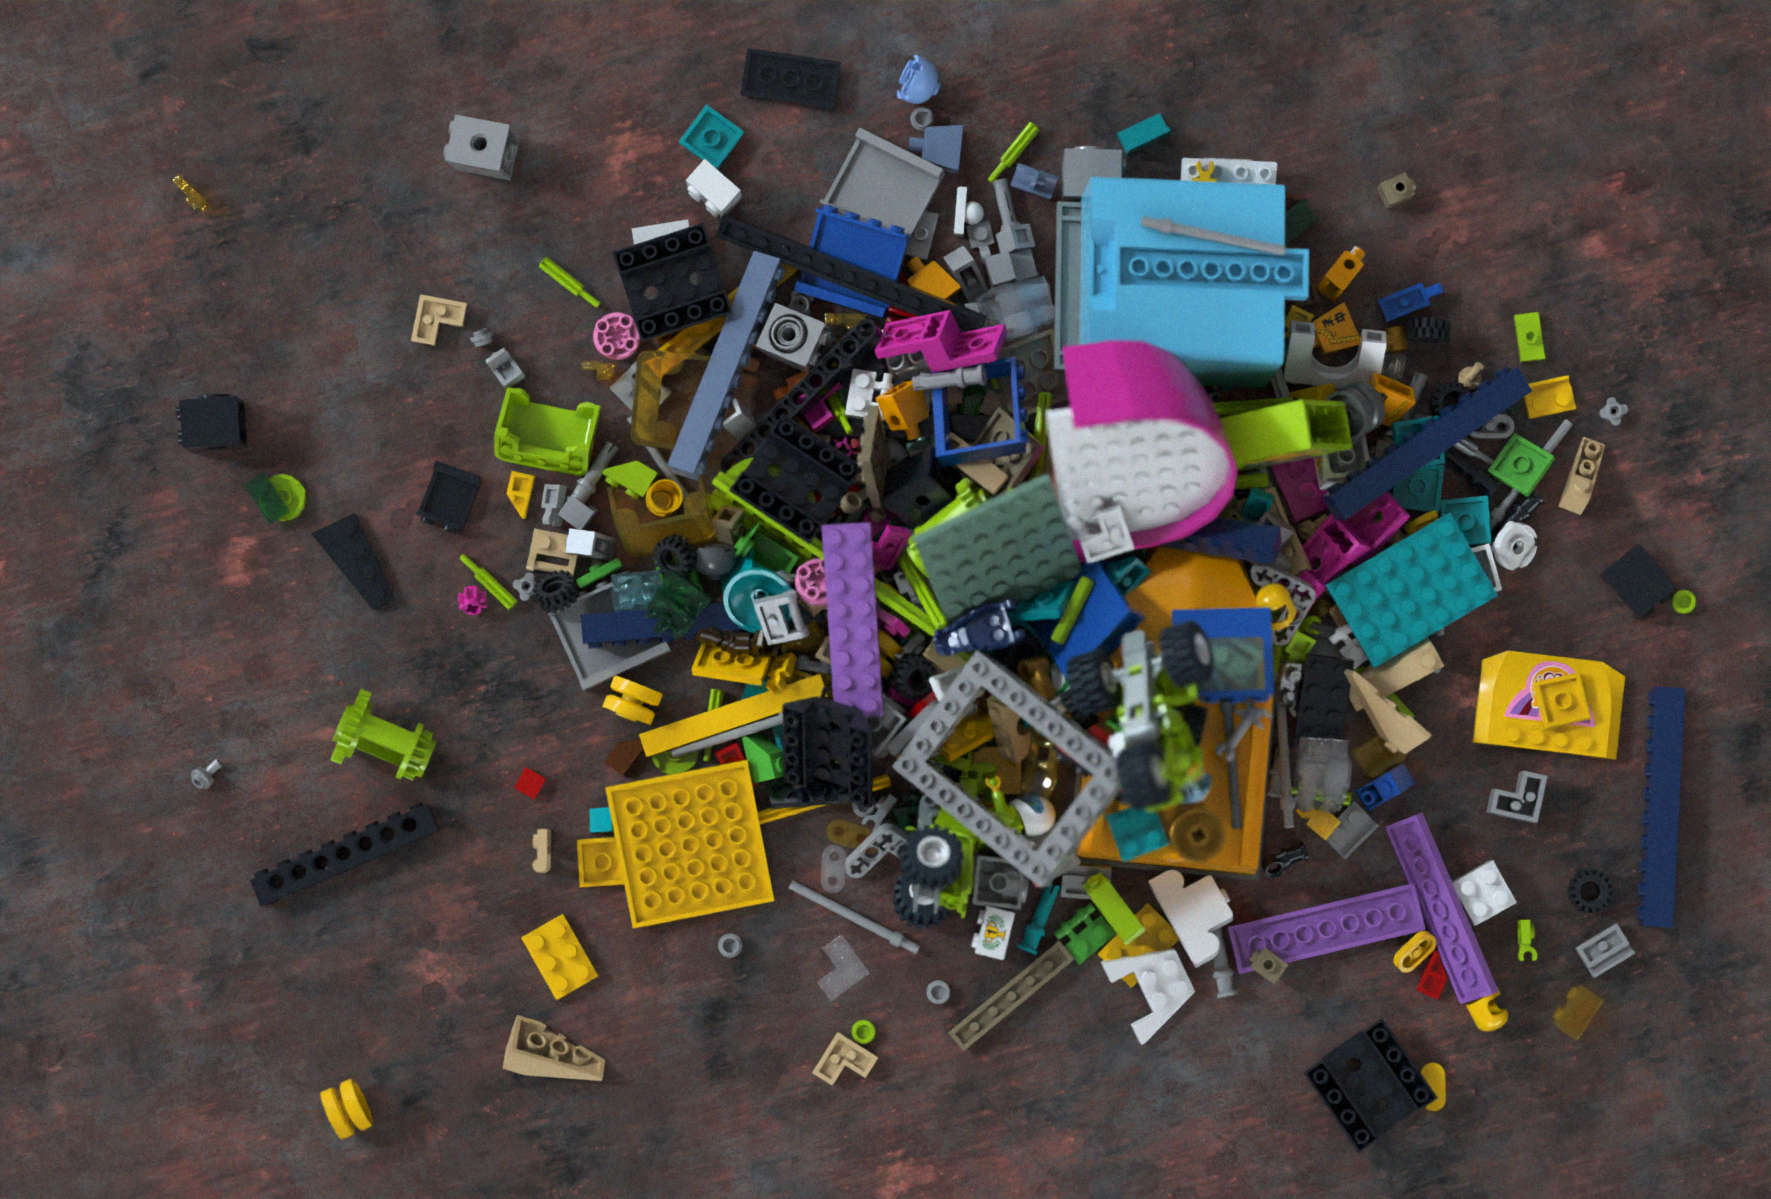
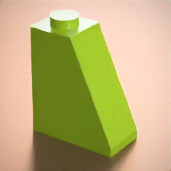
M1101 872L1091 876L1082 885V888L1107 923L1126 945L1146 931Z

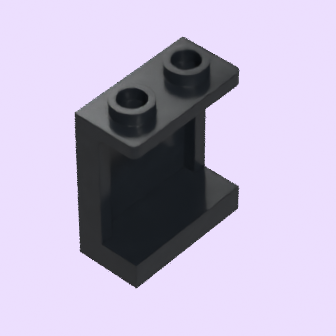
M436 460L433 466V475L420 509H417L416 514L421 517L420 521L431 526L434 525V522L442 524L443 530L456 534L457 530L463 532L483 479L480 476Z
M1640 544L1632 547L1599 574L1603 582H1608L1629 607L1635 619L1640 617L1645 619L1655 611L1653 606L1659 601L1661 604L1668 601L1673 596L1671 592L1676 588Z

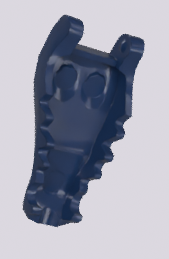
M1015 599L981 605L977 609L971 610L969 615H963L960 619L954 621L952 626L942 630H935L933 642L937 653L941 656H950L959 652L1001 650L1026 638L1025 631L1023 629L1014 631L1009 615L1010 611L1017 608Z

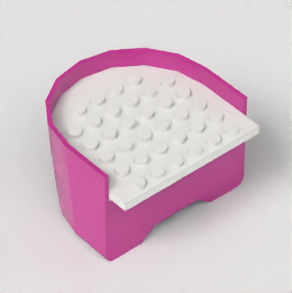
M1108 340L1062 347L1071 408L1048 411L1046 414L1059 504L1071 539L1078 540L1102 532L1096 511L1120 504L1134 549L1153 547L1185 538L1214 520L1233 495L1237 467L1230 443L1211 399L1192 372L1172 352L1144 341Z

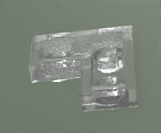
M842 934L822 948L836 967L817 981L830 1001L870 974Z

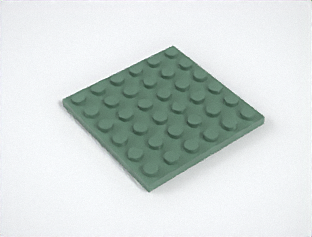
M1047 473L913 536L942 612L947 619L948 626H952L954 621L960 619L963 615H969L971 610L977 609L981 605L1000 603L1010 599H1015L1018 605L1021 600H1029L1042 592L1054 588L1059 582L1075 578L1082 571L1053 485Z

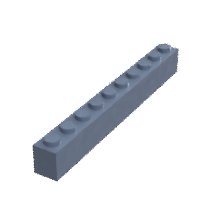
M757 251L752 253L731 306L733 313L727 315L667 464L670 471L674 474L698 481L700 475H703L707 469L708 463L706 460L709 453H712L715 449L716 435L718 431L723 429L724 415L726 410H730L733 404L732 395L735 388H739L741 384V373L743 368L749 364L752 345L755 346L758 342L759 328L767 319V308L769 303H773L775 299L778 281L781 282L784 277L785 268L779 258Z

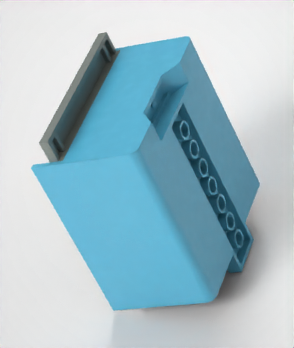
M1091 177L1080 202H1057L1054 371H1065L1062 347L1108 340L1144 341L1172 352L1192 372L1201 386L1266 387L1283 364L1284 300H1306L1308 298L1309 250L1285 249L1284 256L1173 232L1169 234L1161 233L1158 229L1141 226V220L1143 216L1159 220L1166 218L1177 224L1285 246L1284 185Z

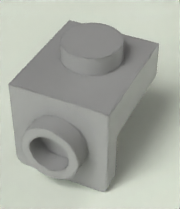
M505 348L493 353L485 361L506 390L507 387H513L526 377Z

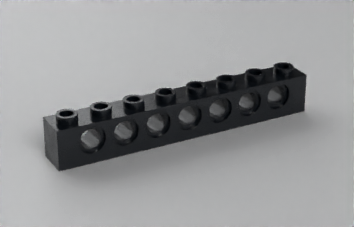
M422 802L409 807L410 812L401 815L400 811L387 816L388 821L382 824L375 821L366 825V830L357 834L356 830L343 835L344 840L340 842L328 841L320 845L322 849L313 853L312 849L299 854L300 859L291 862L290 859L277 863V869L270 872L266 868L254 873L256 878L251 879L250 882L260 906H267L440 832L430 805L426 804L423 806ZM409 818L415 819L417 823L416 829L412 832L407 831L405 828V822ZM388 827L392 828L395 833L391 841H386L383 838V831ZM365 837H369L373 843L368 851L363 850L361 847V841ZM344 846L350 850V857L347 860H342L339 857V850ZM320 856H325L328 859V866L323 870L317 866V859ZM299 865L306 869V875L302 879H298L295 876V869ZM276 875H281L284 879V884L279 889L273 885V878Z

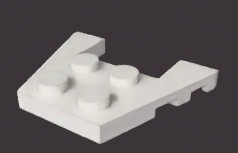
M1173 948L1101 962L1111 983L1131 972L1134 973L1152 1011L1149 1015L1130 1024L1141 1045L1145 1044L1195 993L1178 954Z

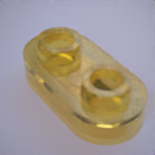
M840 819L832 821L827 827V836L832 842L856 849L861 844L857 841L858 835L864 834L867 839L872 834L866 827ZM836 827L843 829L844 832L841 836L834 834Z

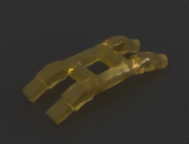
M1030 724L1031 735L1027 766L1025 767L1024 779L1020 790L1029 793L1032 782L1035 780L1037 769L1047 772L1040 797L1050 799L1057 780L1058 758L1056 757L1057 752L1052 749L1055 743L1048 738L1040 736L1041 732ZM1039 746L1050 749L1048 762L1037 759Z

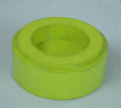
M1688 590L1677 591L1671 597V607L1679 614L1689 613L1695 608L1696 598Z
M859 1020L853 1025L852 1036L856 1042L867 1044L874 1039L876 1030L873 1023L868 1020Z

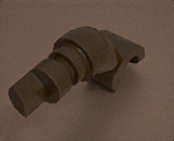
M710 626L707 630L701 629L698 631L695 637L698 641L716 645L722 651L731 654L753 652L759 657L771 658L776 657L779 651V643L767 644L763 630L755 631L753 637L752 633L733 630L720 631V629Z

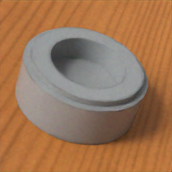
M935 980L928 985L926 994L932 1003L943 1004L950 997V988L946 982Z

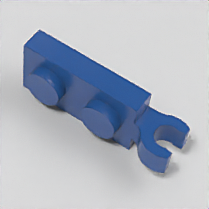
M1421 282L1379 299L1377 303L1385 322L1388 323L1430 306L1429 298L1442 294L1443 288L1441 283H1437L1424 289Z

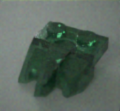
M673 569L658 587L647 605L646 618L658 619L653 628L657 636L665 630L671 629V636L676 640L687 633L693 626L697 617L711 602L712 597L677 570Z

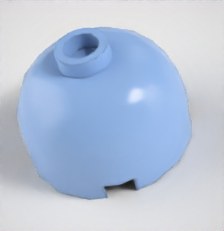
M914 55L916 60L908 61L900 77L899 84H903L902 92L897 90V97L909 103L921 104L929 100L932 95L935 96L938 93L940 82H938L939 76L934 64L925 58Z

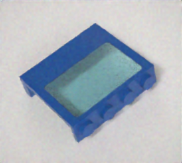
M1271 607L1172 610L1171 624L1173 623V626L1194 620L1205 632L1212 649L1214 660L1213 676H1211L1210 680L1198 683L1197 700H1205V703L1213 704L1219 703V699H1229V703H1242L1244 699H1253V702L1261 703L1268 702V698L1273 697Z

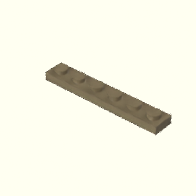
M1060 941L1056 942L948 1033L960 1048L965 1051L1071 963L1074 958Z

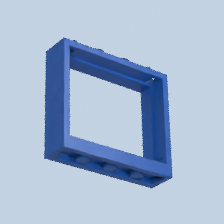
M1015 357L998 359L991 363L974 364L965 369L976 368L978 365L983 364L986 369L987 380L1011 375L1016 439L951 450L947 387L932 389L936 457L942 467L1027 453L1026 443H1029V433L1025 429V422L1028 421L1026 408L1023 407V400H1026L1025 387L1022 386L1025 372L1023 365L1020 366ZM958 368L951 369L947 372L956 371V369ZM940 371V372H935V373H932V372H931V374L947 373V372H942V371Z

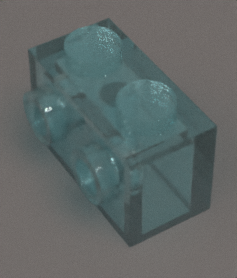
M658 570L612 574L611 599L614 611L662 607V582Z

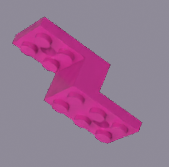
M951 310L886 323L874 352L877 358L880 359L885 357L893 358L905 353L912 354L921 350L932 373L947 372L954 368H967L974 364L991 363L997 360L1008 331L1005 324L961 333Z
M1389 491L1383 493L1346 520L1336 521L1331 513L1302 546L1312 568L1309 572L1326 585L1334 580L1349 563L1358 566L1375 556L1407 521L1410 515ZM1378 511H1381L1382 519L1376 523L1375 515ZM1320 558L1321 565L1315 570L1314 561ZM1324 586L1318 597L1325 591L1326 586Z

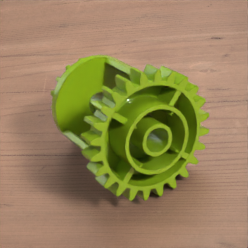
M964 478L955 487L958 493L957 499L925 524L917 526L914 529L915 534L913 536L994 498L986 490L979 489L978 485L974 484L972 480ZM913 536L908 539L909 546L906 547V550L918 569L929 578Z
M360 689L354 705L347 704L332 741L336 742L337 745L330 760L341 765L344 757L350 759L356 748L399 766L395 778L401 780L402 776L410 780H414L415 776L421 778L437 740L432 739L434 733L423 729L424 724L419 722L413 733L370 715L374 703L369 702L372 693Z

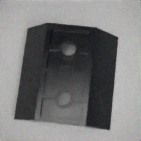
M704 223L612 252L642 343L733 313ZM695 272L703 275V281L699 285H694L690 282V276ZM654 287L658 290V295L655 299L649 300L645 297L644 293L647 288Z
M783 413L769 432V436L745 471L741 472L729 491L810 545L821 532L822 525L827 523L839 506L841 499L851 488L862 467H858L856 461ZM776 465L780 468L781 474L776 477L771 476L768 473V468ZM817 492L821 496V501L811 503L808 500V494Z
M818 696L784 703L782 706L784 782L806 788L814 777L848 787L850 802L871 808L873 805L872 728L862 710Z
M1383 1018L1355 1033L1303 1072L1358 1153L1379 1140L1377 1137L1415 1111L1419 1112L1438 1098ZM1351 1058H1358L1360 1060L1361 1066L1357 1071H1350L1348 1069L1347 1063ZM1384 1097L1387 1099L1388 1107L1386 1110L1378 1111L1376 1109L1375 1102L1378 1098Z

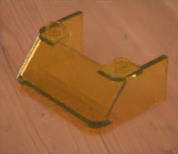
M645 350L639 354L636 362L630 437L636 445L674 449L677 442L675 427L669 422L658 421L662 374L678 373L683 366V359L709 361L710 356L708 354L672 350Z
M706 471L703 475H700L698 480L700 491L690 493L684 499L685 514L639 524L635 511L629 508H622L618 489L607 487L614 524L628 555L636 558L654 554L652 551L656 543L672 534H681L683 539L687 537L689 545L691 543L701 544L709 542L716 537L712 524L715 514Z

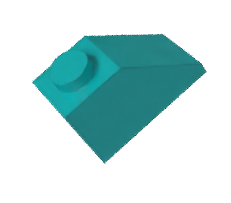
M1135 556L1109 563L1105 567L1124 597L1134 590L1151 572Z

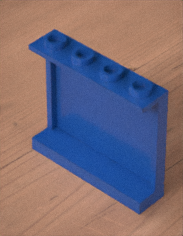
M824 204V208H816L815 212H818L810 247L898 281L911 235L904 232L905 228L897 225H891L889 228L882 225L883 221L869 218L866 221L860 219V214L850 211L843 214L837 212L838 208ZM804 271L800 281H796L794 291L882 318L887 317L890 306Z
M1103 559L1091 563L1086 561L1081 567L1082 571L1075 578L1069 580L1073 581L1077 587L1081 577L1084 576L1094 581V585L1063 645L1051 639L1061 617L1056 619H1037L1031 623L1066 679V668L1069 658L1096 649H1102L1110 657L1122 644V638L1126 634L1132 633L1145 619L1141 611L1130 606L1105 568L1109 563Z

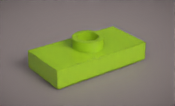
M1539 312L1514 315L1520 363L1544 360L1545 354Z

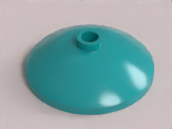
M764 568L746 569L734 575L728 582L723 597L724 607L730 619L737 626L754 633L755 631L762 630L754 607L755 599L783 594L788 590H792V588L782 576ZM759 591L764 592L766 595H761ZM783 604L781 606L788 623L792 616L788 605Z

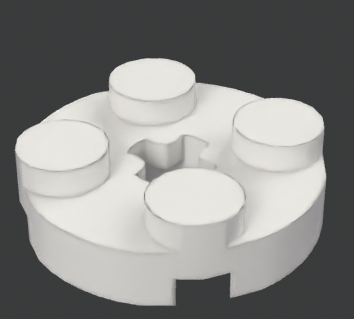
M1507 522L1491 545V551L1497 563L1509 570L1527 566L1537 550V546L1534 545V538L1537 539V535L1533 528L1524 523ZM1515 543L1518 546L1516 550L1513 549Z

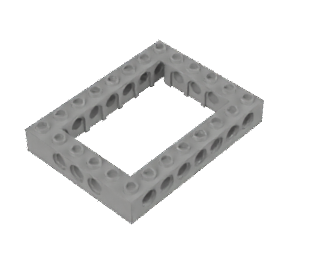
M986 651L975 652L892 766L1040 887H1047L1052 883L1120 791L1115 771L1116 758L1113 757V753ZM985 689L1094 774L1039 850L1036 848L1037 845L1029 843L1020 836L1016 828L1009 827L999 819L1000 815L992 813L980 803V799L973 798L962 789L960 783H955L943 773V769L936 768L927 760L939 755L942 751L940 749L950 735L956 732L954 729L964 716L969 714V708L977 697L983 695Z

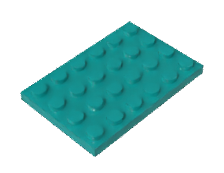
M1451 513L1445 514L1325 585L1372 668L1379 666L1498 596Z

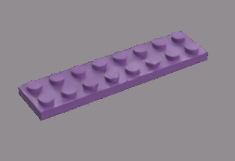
M871 522L822 525L833 699L835 702L861 709L865 717L883 716Z
M1423 813L1386 826L1385 829L1408 883L1415 884L1423 918L1429 932L1436 938L1437 951L1460 1004L1498 992V988Z
M1414 883L1227 927L1238 974L1254 971L1249 967L1252 963L1249 959L1256 949L1261 951L1263 947L1285 963L1426 930Z

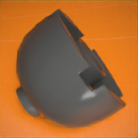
M705 543L704 548H698V544H694L695 547L692 548L693 551L697 550L698 553L694 556L698 558V562L695 563L697 565L695 570L707 575L709 580L722 579V575L730 573L737 563L735 556L737 549L734 548L735 545L731 547V544Z

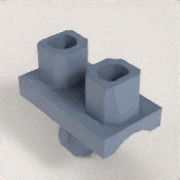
M1018 163L1010 187L1051 200L1058 177Z

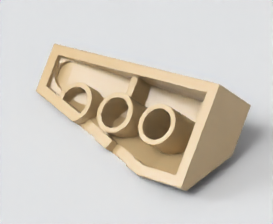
M1427 637L1375 668H1372L1370 664L1360 676L1380 692L1378 694L1379 697H1386L1442 668L1444 664ZM1350 686L1349 699L1357 712L1363 709V706L1352 686Z
M1349 669L1345 670L1344 674L1377 733L1385 741L1384 746L1394 754L1396 751L1406 754L1431 737V734L1411 716H1406L1401 711L1397 712L1395 710L1397 708L1395 703L1384 696L1379 697L1378 694L1380 692L1358 673Z
M519 1015L516 1016L505 1050L502 1069L528 1076L601 1081L603 1079L605 1059L581 1045L574 1046L567 1042L564 1035L559 1033L557 1036L546 1029L547 1025L540 1021Z

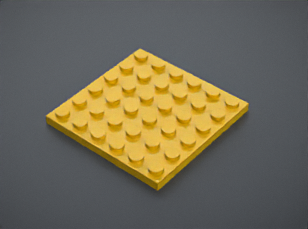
M747 760L606 787L633 929L774 901Z

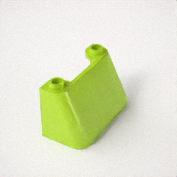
M507 387L494 433V454L498 459L509 463L575 476H584L587 474L600 415V405L584 402L577 406L576 411L532 403L530 402V395L524 389Z

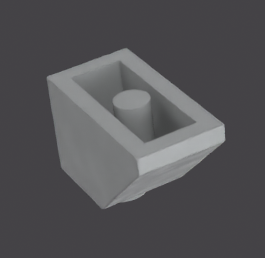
M964 246L943 257L952 277L961 286V292L968 304L974 303L990 294L974 259Z
M569 529V535L565 541L567 553L604 561L613 560L616 538L593 531Z

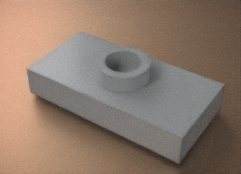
M925 211L908 243L905 256L913 258L918 256L920 260H928L939 214Z

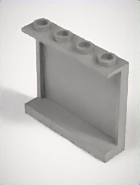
M859 127L855 135L856 141L826 198L824 200L821 199L820 204L823 208L824 204L837 207V212L846 214L847 211L860 214V219L866 221L869 218L883 221L882 225L889 228L891 225L901 226L905 228L904 232L911 234V239L945 175L944 170Z
M625 571L616 576V581L609 584L607 581H603L595 585V590L592 592H579V598H576L577 601L575 603H570L571 607H564V611L561 612L558 609L556 613H552V611L548 613L584 691L612 679L614 675L619 676L671 652L668 643H660V638L650 639L649 644L636 645V641H626V646L612 647V643H602V648L588 649V645H583L580 615L652 609L635 572L630 574L629 571Z

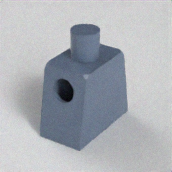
M963 125L925 127L924 138L910 137L908 151L921 152L922 159L942 168L944 171L958 174Z

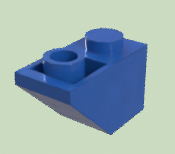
M1401 763L1357 789L1356 792L1369 811L1402 793L1416 782L1404 763Z

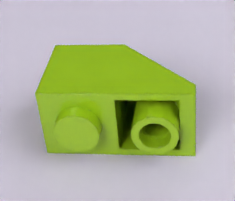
M639 461L606 468L602 472L606 477L605 482L615 488L618 485L626 488L625 493L636 500L639 497L646 498L647 490L659 476L656 471Z

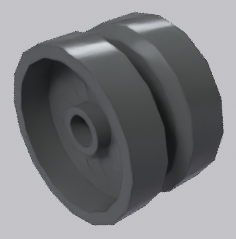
M1353 382L1331 393L1325 400L1345 402L1352 441L1378 428L1384 420V401L1379 392L1372 385L1365 382Z

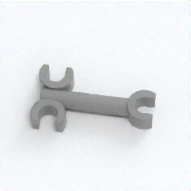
M1244 699V703L1247 705L1245 710L1234 709L1238 716L1243 718L1241 723L1226 743H1220L1215 748V752L1219 756L1225 750H1228L1224 757L1228 762L1234 759V748L1250 725L1254 723L1257 728L1264 729L1263 724L1259 722L1260 718L1264 716L1269 719L1272 718L1267 710L1256 708L1249 699Z

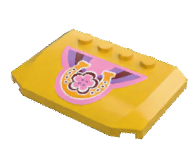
M1505 651L1481 660L1472 743L1616 760L1625 676L1604 662ZM1580 672L1591 719L1543 729L1532 683Z

